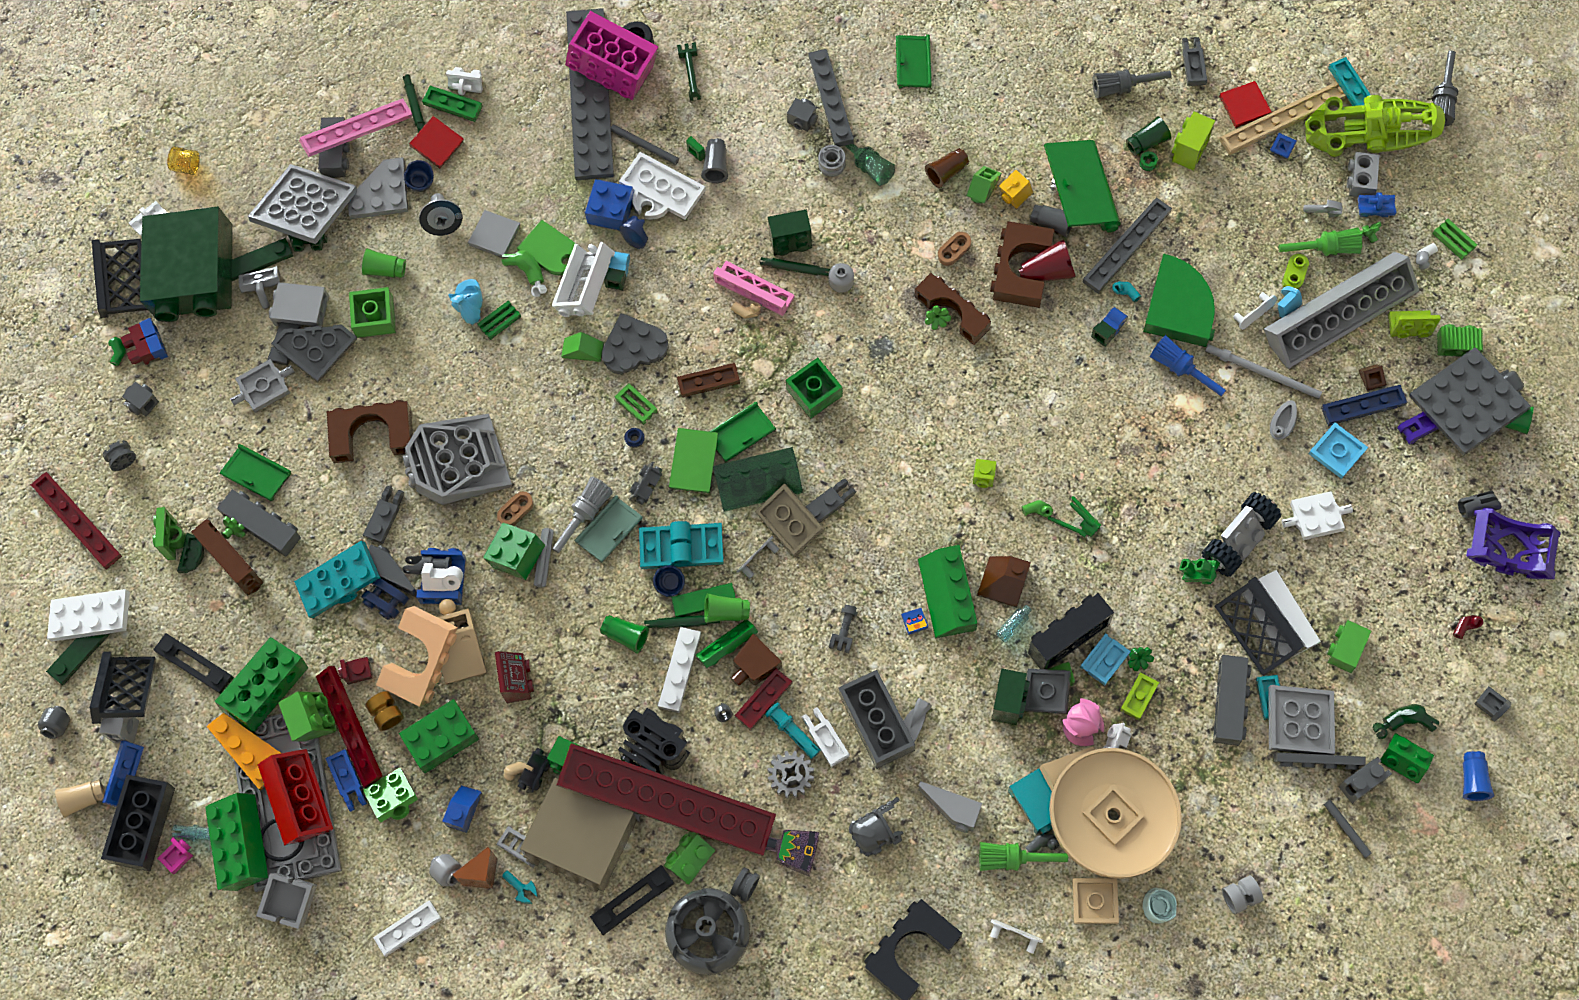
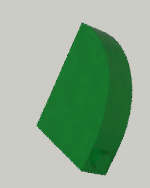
M1163 254L1143 332L1162 337L1166 335L1170 339L1206 347L1208 341L1213 340L1215 329H1212L1215 305L1210 287L1203 276L1190 264L1177 257Z

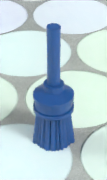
M1166 335L1153 349L1150 358L1169 367L1170 371L1176 373L1178 377L1184 374L1192 375L1221 397L1226 392L1223 387L1196 369V365L1193 364V355L1188 354L1186 350H1181Z

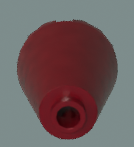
M1064 240L1055 243L1022 263V268L1019 269L1022 278L1037 281L1064 280L1076 277Z

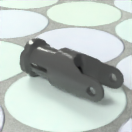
M408 556L405 561L413 566L406 565L402 570L406 574L421 575L425 563H433V568L448 569L452 567L451 557L440 559L433 556Z

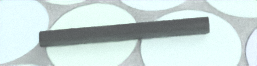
M615 124L611 126V132L675 165L678 163V157Z

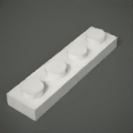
M680 627L658 708L679 713L701 637L700 631Z

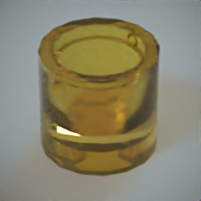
M176 146L170 149L167 158V165L170 171L194 175L199 168L200 156L198 151Z

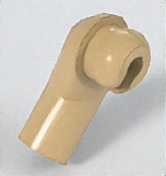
M735 302L731 310L742 318L747 319L757 317L761 313V305L754 302L750 307H744Z

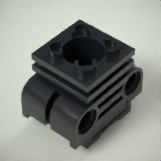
M648 707L643 714L633 709L623 724V730L628 741L625 739L623 742L625 749L622 747L618 749L622 761L663 775L665 773L663 766L669 770H677L683 765L690 754L685 749L687 742L686 738L683 737V730L674 724L663 721L657 713Z

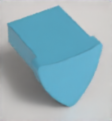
M1286 286L1281 290L1285 297L1277 304L1279 317L1281 318L1302 305L1301 292L1290 286Z

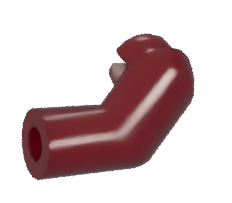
M1477 615L1462 617L1453 632V636L1463 639L1467 630L1480 628L1483 625L1482 617Z

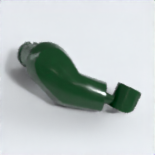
M1411 704L1395 709L1383 718V724L1375 723L1373 730L1378 732L1376 734L1378 739H1384L1388 735L1387 729L1394 731L1405 724L1419 723L1430 732H1433L1438 728L1433 723L1439 726V720L1427 714L1424 706Z

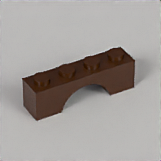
M930 273L915 288V298L928 309L934 306H946L955 310L961 318L959 334L973 345L990 330L991 320L989 316L984 312H979L971 301L963 299L956 289L948 287L941 277Z

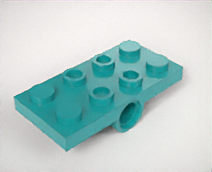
M675 521L670 526L639 528L641 569H657L668 565L690 567L724 564L722 523L691 525L687 521Z
M360 541L294 582L308 617L314 618L338 603L344 604L354 600L357 597V591L376 581L380 576L366 543Z

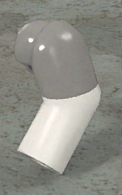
M1434 243L1417 252L1416 264L1419 265V269L1424 270L1430 266L1428 262L1429 256L1438 251Z

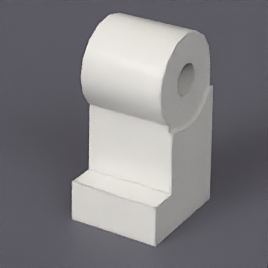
M425 563L421 572L423 591H454L460 587L463 579L462 570L454 566L448 569L433 568V563Z

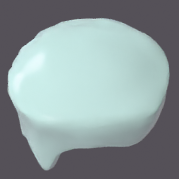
M1155 887L1145 894L1143 910L1148 920L1160 924L1176 916L1177 902L1173 893L1166 889Z

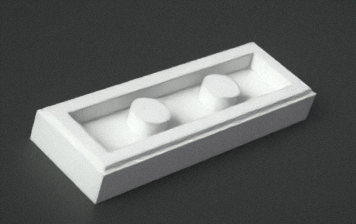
M429 900L373 938L383 955L387 957L442 919Z

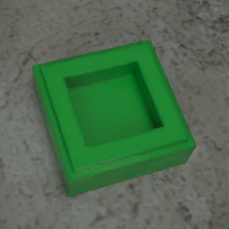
M690 136L686 140L687 151L697 160L702 161L705 159V149Z

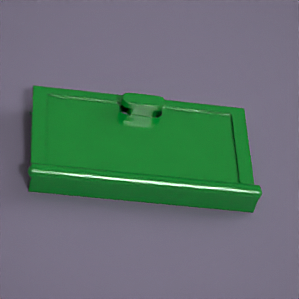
M929 34L926 36L896 35L897 86L899 89L902 87L931 88Z
M754 402L709 432H717L719 434L716 450L726 463L775 431L776 428L760 409L758 402Z
M238 444V449L219 474L265 499L273 501L276 493L291 475V471Z

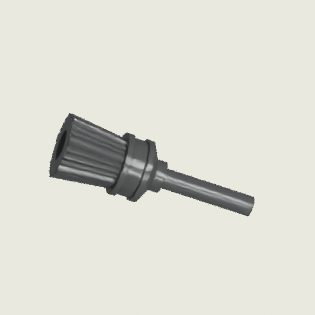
M1448 51L1444 80L1441 85L1433 89L1432 101L1444 111V126L1452 125L1455 120V104L1457 103L1459 92L1451 82L1456 55L1455 51Z
M1128 69L1116 70L1115 73H1094L1092 77L1093 92L1096 98L1115 93L1121 95L1123 93H1130L1132 86H1136L1137 83L1168 79L1172 75L1170 70L1137 76L1130 74Z

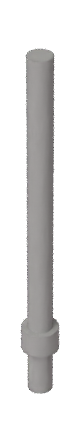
M1208 344L1205 352L1220 357L1219 360L1226 363L1227 361L1317 399L1322 394V391L1231 354L1232 351L1225 348L1222 350Z

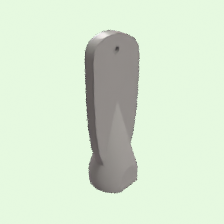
M920 698L917 699L915 707L904 719V723L914 742L922 729L926 713L932 707L931 704Z

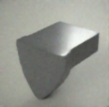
M1488 686L1474 704L1492 717L1491 719L1495 722L1511 707L1512 702Z

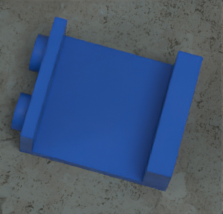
M437 548L421 550L422 556H433L440 559L451 557L452 567H458L462 570L463 579L460 587L454 591H423L421 583V590H417L416 596L420 604H440L441 601L450 599L455 605H462L466 562L463 551L456 548H450L448 551H440Z

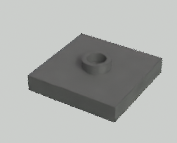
M1028 669L1027 680L1030 683L1025 699L1024 711L1067 714L1071 672L1064 670Z

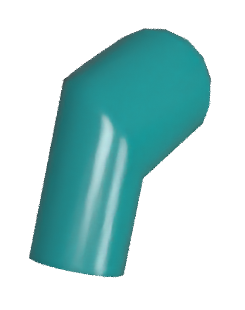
M1119 281L1115 282L1112 286L1114 293L1128 295L1133 302H1137L1142 297L1130 282Z

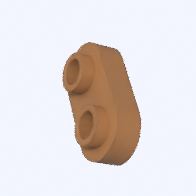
M957 232L938 250L939 262L945 266H950L959 260L971 247V237L969 234ZM962 242L964 245L959 246L958 243ZM949 255L951 258L946 259L944 256Z
M524 491L516 493L499 509L497 513L499 523L502 524L504 522L512 526L516 525L533 508L534 502L531 495ZM521 502H527L525 506H520ZM507 516H512L510 520H505Z

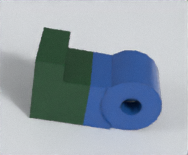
M1116 307L1112 308L1106 317L1093 328L1091 337L1106 347L1120 331L1128 316Z

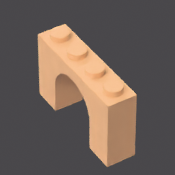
M412 606L405 609L398 628L419 638L425 644L429 657L428 664L420 674L412 673L394 663L383 666L376 685L420 707L430 703L434 697L435 692L433 689L435 684L441 679V669L449 659L448 651L450 646L456 641L457 635L455 633L458 627Z

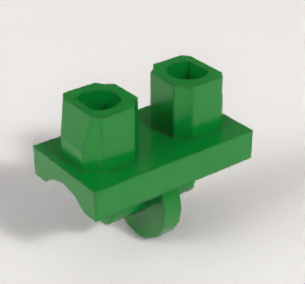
M1183 559L1179 570L1184 573L1182 580L1209 585L1217 577L1215 571L1220 566V562L1206 559L1195 561Z

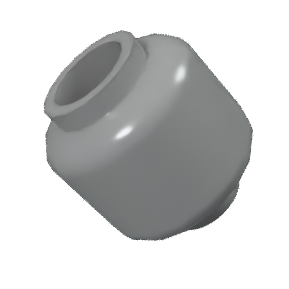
M844 263L835 264L830 269L828 276L830 287L840 293L849 291L854 285L853 269Z
M442 854L432 859L429 869L430 876L441 886L455 885L458 880L452 874L461 868V864L449 854Z

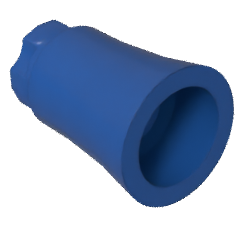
M1481 751L1464 753L1463 799L1483 801L1493 798L1495 795L1490 781L1485 753Z

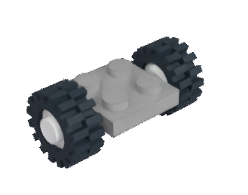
M1256 492L1251 493L1241 505L1242 511L1221 535L1224 542L1222 543L1219 539H1212L1202 551V557L1206 560H1217L1220 562L1216 572L1219 571L1221 575L1231 577L1264 537L1265 532L1263 528L1270 530L1281 518V510L1276 508L1277 505L1273 504L1270 498L1268 500L1265 495L1262 496L1261 493Z

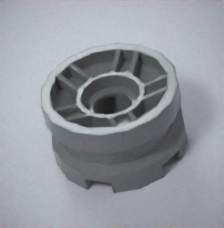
M744 867L737 876L730 895L734 897L739 896L741 901L746 903L753 894L760 875L757 873L752 874L748 868Z

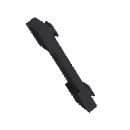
M167 633L164 634L153 649L156 653L219 694L225 690V687L231 682L230 680L234 678L231 674ZM182 651L211 671L205 676L178 659L176 654L178 655V652Z
M660 865L592 914L590 918L601 934L605 935L628 916L675 883L664 867ZM648 884L652 890L617 916L612 911V909Z

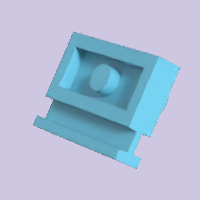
M1105 633L1081 664L1080 668L1087 671L1089 675L1105 686L1131 651L1116 640L1111 639Z

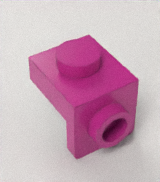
M173 837L170 840L173 844L157 859L172 874H175L193 855L188 851L191 847L183 839L178 841Z

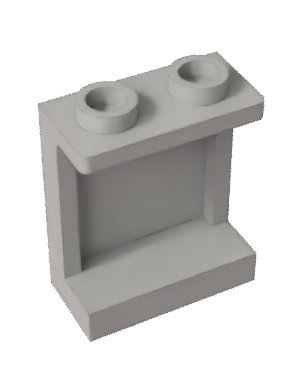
M278 282L277 289L273 292L274 303L273 307L269 309V318L274 326H279L280 322L322 327L329 295L325 287Z

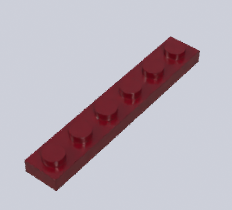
M47 472L30 484L106 570L122 557Z
M328 666L316 676L322 693L327 698L328 707L363 788L369 787L381 779L383 775L336 667Z

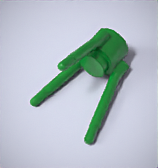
M1075 496L1071 497L1074 503L1071 502L1070 506L1084 519L1079 525L1082 529L1051 516L1048 517V520L1079 533L1084 538L1086 535L1092 537L1101 527L1098 520L1087 511Z

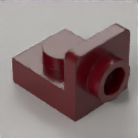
M368 657L348 662L345 659L340 660L341 667H338L339 676L348 685L373 679Z

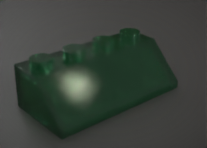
M793 447L713 466L723 512L763 503L783 484H786L795 495L803 493Z

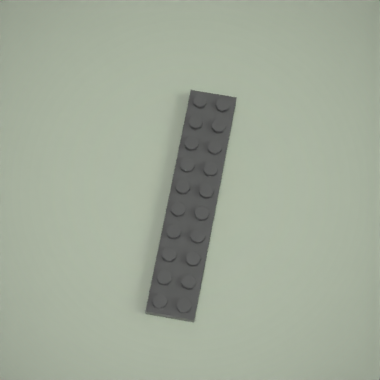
M604 8L566 11L568 46L589 12L592 11L605 18ZM569 68L575 180L614 177L609 89Z

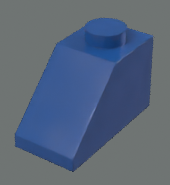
M461 785L450 800L442 822L447 827L467 833L482 792Z

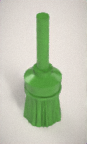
M1358 227L1339 232L1335 230L1331 232L1323 231L1321 237L1316 238V241L1279 244L1278 249L1279 252L1316 249L1317 251H1322L1324 256L1337 255L1338 253L1361 254L1362 236Z
M980 842L979 844L980 871L1004 868L1006 871H1018L1021 864H1026L1027 862H1068L1067 853H1027L1026 850H1021L1018 843L999 845Z

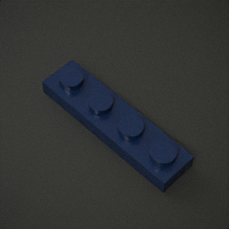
M1396 385L1323 404L1321 409L1327 425L1330 426L1334 423L1338 424L1406 406L1408 402L1401 385Z

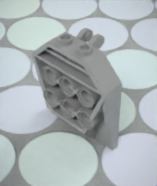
M489 414L421 424L405 447L406 455L402 456L405 468H407L405 473L409 477V486L416 488L418 493L441 505L512 487ZM464 435V436H467L468 438H466V439H460V438H458V437ZM438 441H441V442H443L444 444H443V445H436L435 443L438 442ZM466 453L473 454L472 457H466L464 455ZM443 459L449 460L448 463H442L440 461ZM477 471L479 474L471 475L470 472ZM453 477L455 480L447 481L446 478Z

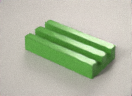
M1449 219L1445 220L1432 233L1461 260L1477 246L1470 237ZM1441 231H1444L1451 238V240ZM1456 244H1458L1461 248H1463V249L1465 250V252H1464L1463 250H1461Z
M629 383L614 396L615 400L643 425L647 419H650L653 414L658 412L657 408ZM630 391L638 400H640L650 410L647 412L626 392ZM622 396L625 397V398H626L633 406H635L644 416L642 417L634 408H632V407H631L624 399H622L621 397H622Z

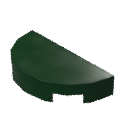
M189 533L186 534L177 569L178 573H188L195 570L204 558L203 545L194 535Z

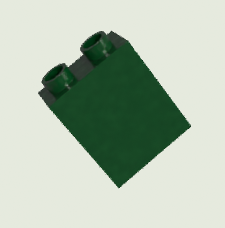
M219 206L142 216L140 302L156 320L174 322L179 319V315L191 313L198 317L207 318L217 315V310L231 309L233 224Z

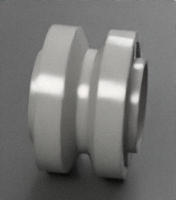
M836 145L823 147L818 155L820 171L824 175L831 177L841 174L846 165L843 149Z

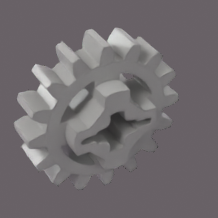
M785 751V757L778 754V761H771V765L774 768H768V773L772 774L768 777V781L774 782L771 785L772 790L778 788L777 794L781 795L784 792L786 798L790 794L797 798L798 792L805 795L804 788L811 789L809 781H814V776L809 775L814 772V768L809 767L811 761H804V754L797 757L796 751L792 755ZM793 761V763L791 764H784L786 762ZM801 767L805 770V778L800 774ZM777 771L783 777L780 783L777 780ZM794 771L795 777L791 776L788 778L787 772L792 773ZM792 785H798L797 787L789 788Z

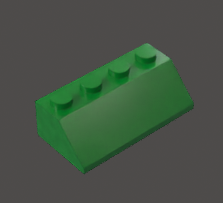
M960 545L939 548L919 558L918 564L935 639L976 631L978 623Z

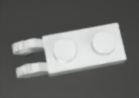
M816 707L813 711L820 724L814 727L809 716L805 714L801 717L808 727L812 738L832 768L850 757L829 721L824 718Z

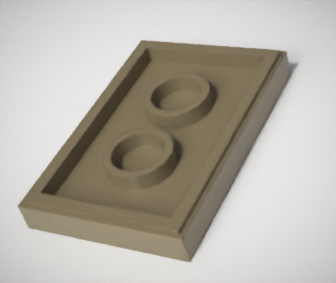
M783 484L755 511L794 557H797L825 530L823 525L786 484Z

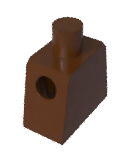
M753 634L734 658L733 663L738 671L730 678L738 687L747 679L756 686L768 678L776 668L780 670L782 668V661Z

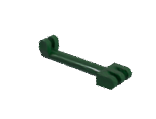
M696 42L692 43V49H689L688 43L684 44L685 50H682L681 44L677 45L679 58H685L690 87L688 92L689 99L694 101L693 97H697V100H701L692 56H698Z

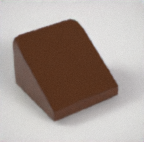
M1376 364L1359 369V374L1367 391L1387 385L1382 365Z

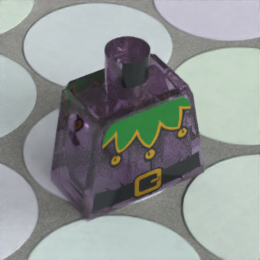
M784 830L781 840L769 837L766 850L778 852L776 859L778 864L810 877L819 841V832Z

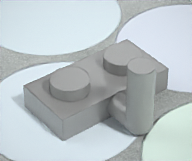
M278 267L239 275L241 293L256 290L262 308H268L270 305L264 292V287H272L280 282Z

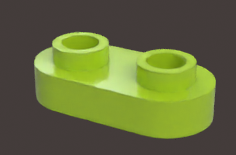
M1294 254L1290 257L1282 280L1283 287L1290 286L1298 290L1302 287L1309 266V260L1306 256Z

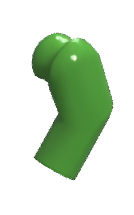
M1041 500L1021 506L1025 516L1034 512L1043 517H1050L1053 514L1052 507Z

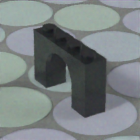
M922 899L918 903L914 901L907 909L909 914L905 919L900 918L892 928L895 931L890 937L885 935L878 944L880 949L875 954L871 952L864 961L866 964L864 970L899 1000H910L918 991L920 985L898 966L895 959V949L898 943L908 935L921 934L931 939L948 954L963 934Z

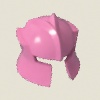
M1080 698V703L1074 705L1069 710L1065 719L1062 720L1066 738L1078 746L1094 745L1092 735L1098 733V729L1104 732V722L1099 706L1087 699Z

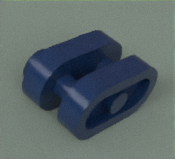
M379 578L371 583L375 587L373 592L365 590L362 594V603L371 610L374 607L378 609L379 614L387 620L390 618L395 619L400 613L395 607L398 603L405 606L409 598ZM381 593L391 598L389 603L379 598Z

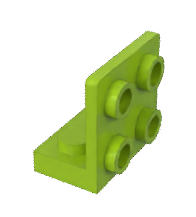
M1430 310L1390 311L1388 314L1390 336L1407 338L1409 336L1429 337L1434 332L1441 317L1440 315H1431Z

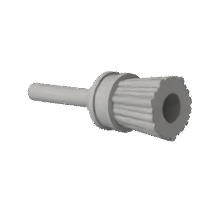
M590 477L583 493L576 498V502L571 506L575 512L572 515L573 519L552 548L555 552L560 553L580 522L583 523L585 520L593 521L595 514L599 512V508L613 494L612 489L595 477Z

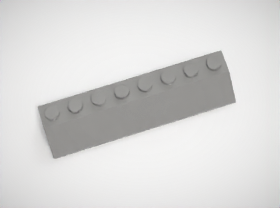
M1393 252L1264 328L1269 346L1285 367L1289 369L1419 292L1410 258Z

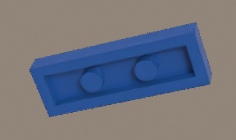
M121 741L102 803L117 807L126 775H136L144 749L143 746Z

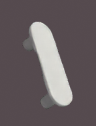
M1262 292L1259 298L1264 302L1258 308L1251 311L1245 317L1236 313L1233 318L1239 322V328L1242 330L1247 328L1272 308L1277 301V297L1275 295L1269 297Z
M991 919L994 926L990 936L993 938H998L1001 927L1009 931L1011 930L1031 939L1026 951L1034 954L1038 942L1043 943V940L1039 937Z

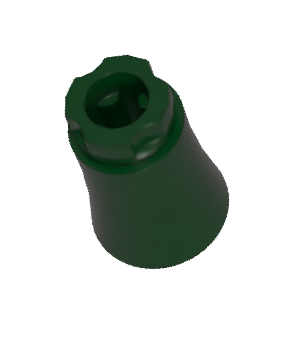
M1157 116L1145 127L1126 139L1127 147L1136 156L1171 140V133L1164 120Z

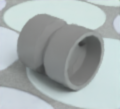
M1251 875L1239 880L1238 885L1232 883L1222 888L1224 900L1233 914L1246 910L1247 905L1252 907L1264 901L1261 889Z

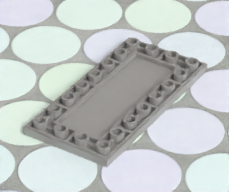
M283 714L267 717L253 734L281 753L307 749L333 826V830L305 840L301 851L290 860L277 862L265 857L268 878L270 873L276 872L293 877L294 880L300 879L304 881L340 872L342 869L319 738L305 742L292 741ZM234 760L239 793L255 794L260 828L262 829L267 822L275 819L266 789L264 788L260 791ZM277 823L272 824L263 836L265 850L275 857L288 856L299 845V843L284 846ZM268 878L254 884L255 892L265 890Z

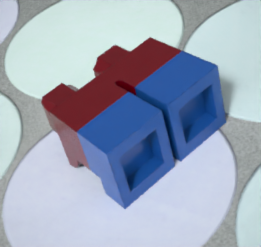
M151 318L129 327L130 333L120 337L126 349L133 346L136 347L135 350L127 353L132 365L142 361L145 365H148L153 359L168 357L158 329Z

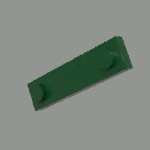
M286 237L232 259V281L239 279V275L256 272L293 257Z
M111 633L76 638L46 672L61 685H64Z

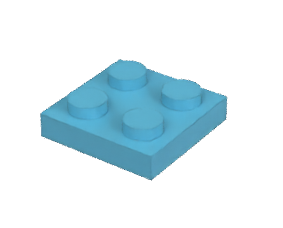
M1334 423L1310 450L1309 455L1342 479L1368 447L1337 423Z

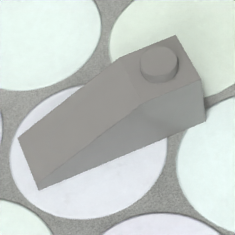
M920 781L918 790L952 825L956 826L955 829L964 833H968V831L973 832L982 803Z

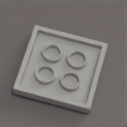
M1270 685L1268 687L1269 750L1334 755V691Z

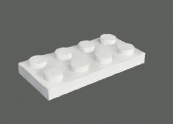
M123 589L51 600L47 639L52 642L126 631L130 592Z

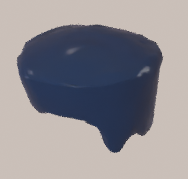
M632 216L620 225V232L630 246L642 249L648 241L643 228L645 220Z

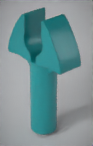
M508 870L503 873L502 877L518 891V896L515 898L516 901L532 904L525 897L524 890L531 891L538 897L534 883L530 881L528 884H523Z

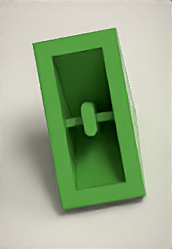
M583 332L564 338L561 357L601 362L604 342Z

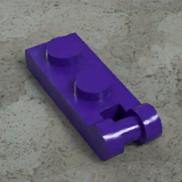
M1424 412L1410 418L1397 427L1399 432L1406 436L1405 440L1409 445L1438 430L1437 426ZM1414 426L1417 431L1412 432L1410 428Z

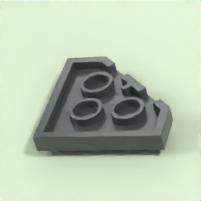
M342 324L330 327H305L304 329L289 328L284 329L273 340L271 346L318 383L357 340V336Z

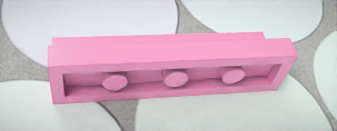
M725 261L722 268L717 267L713 273L716 283L759 303L761 306L781 316L785 314L795 298L794 294L728 261ZM729 268L735 271L736 276L727 272L726 270ZM749 278L752 280L753 284L743 279ZM761 287H767V288H769L770 293H768V292H766V291H764V290H762V289H760V288H761ZM783 295V296L787 297L788 299H787L786 301H784V300L778 298L777 296Z

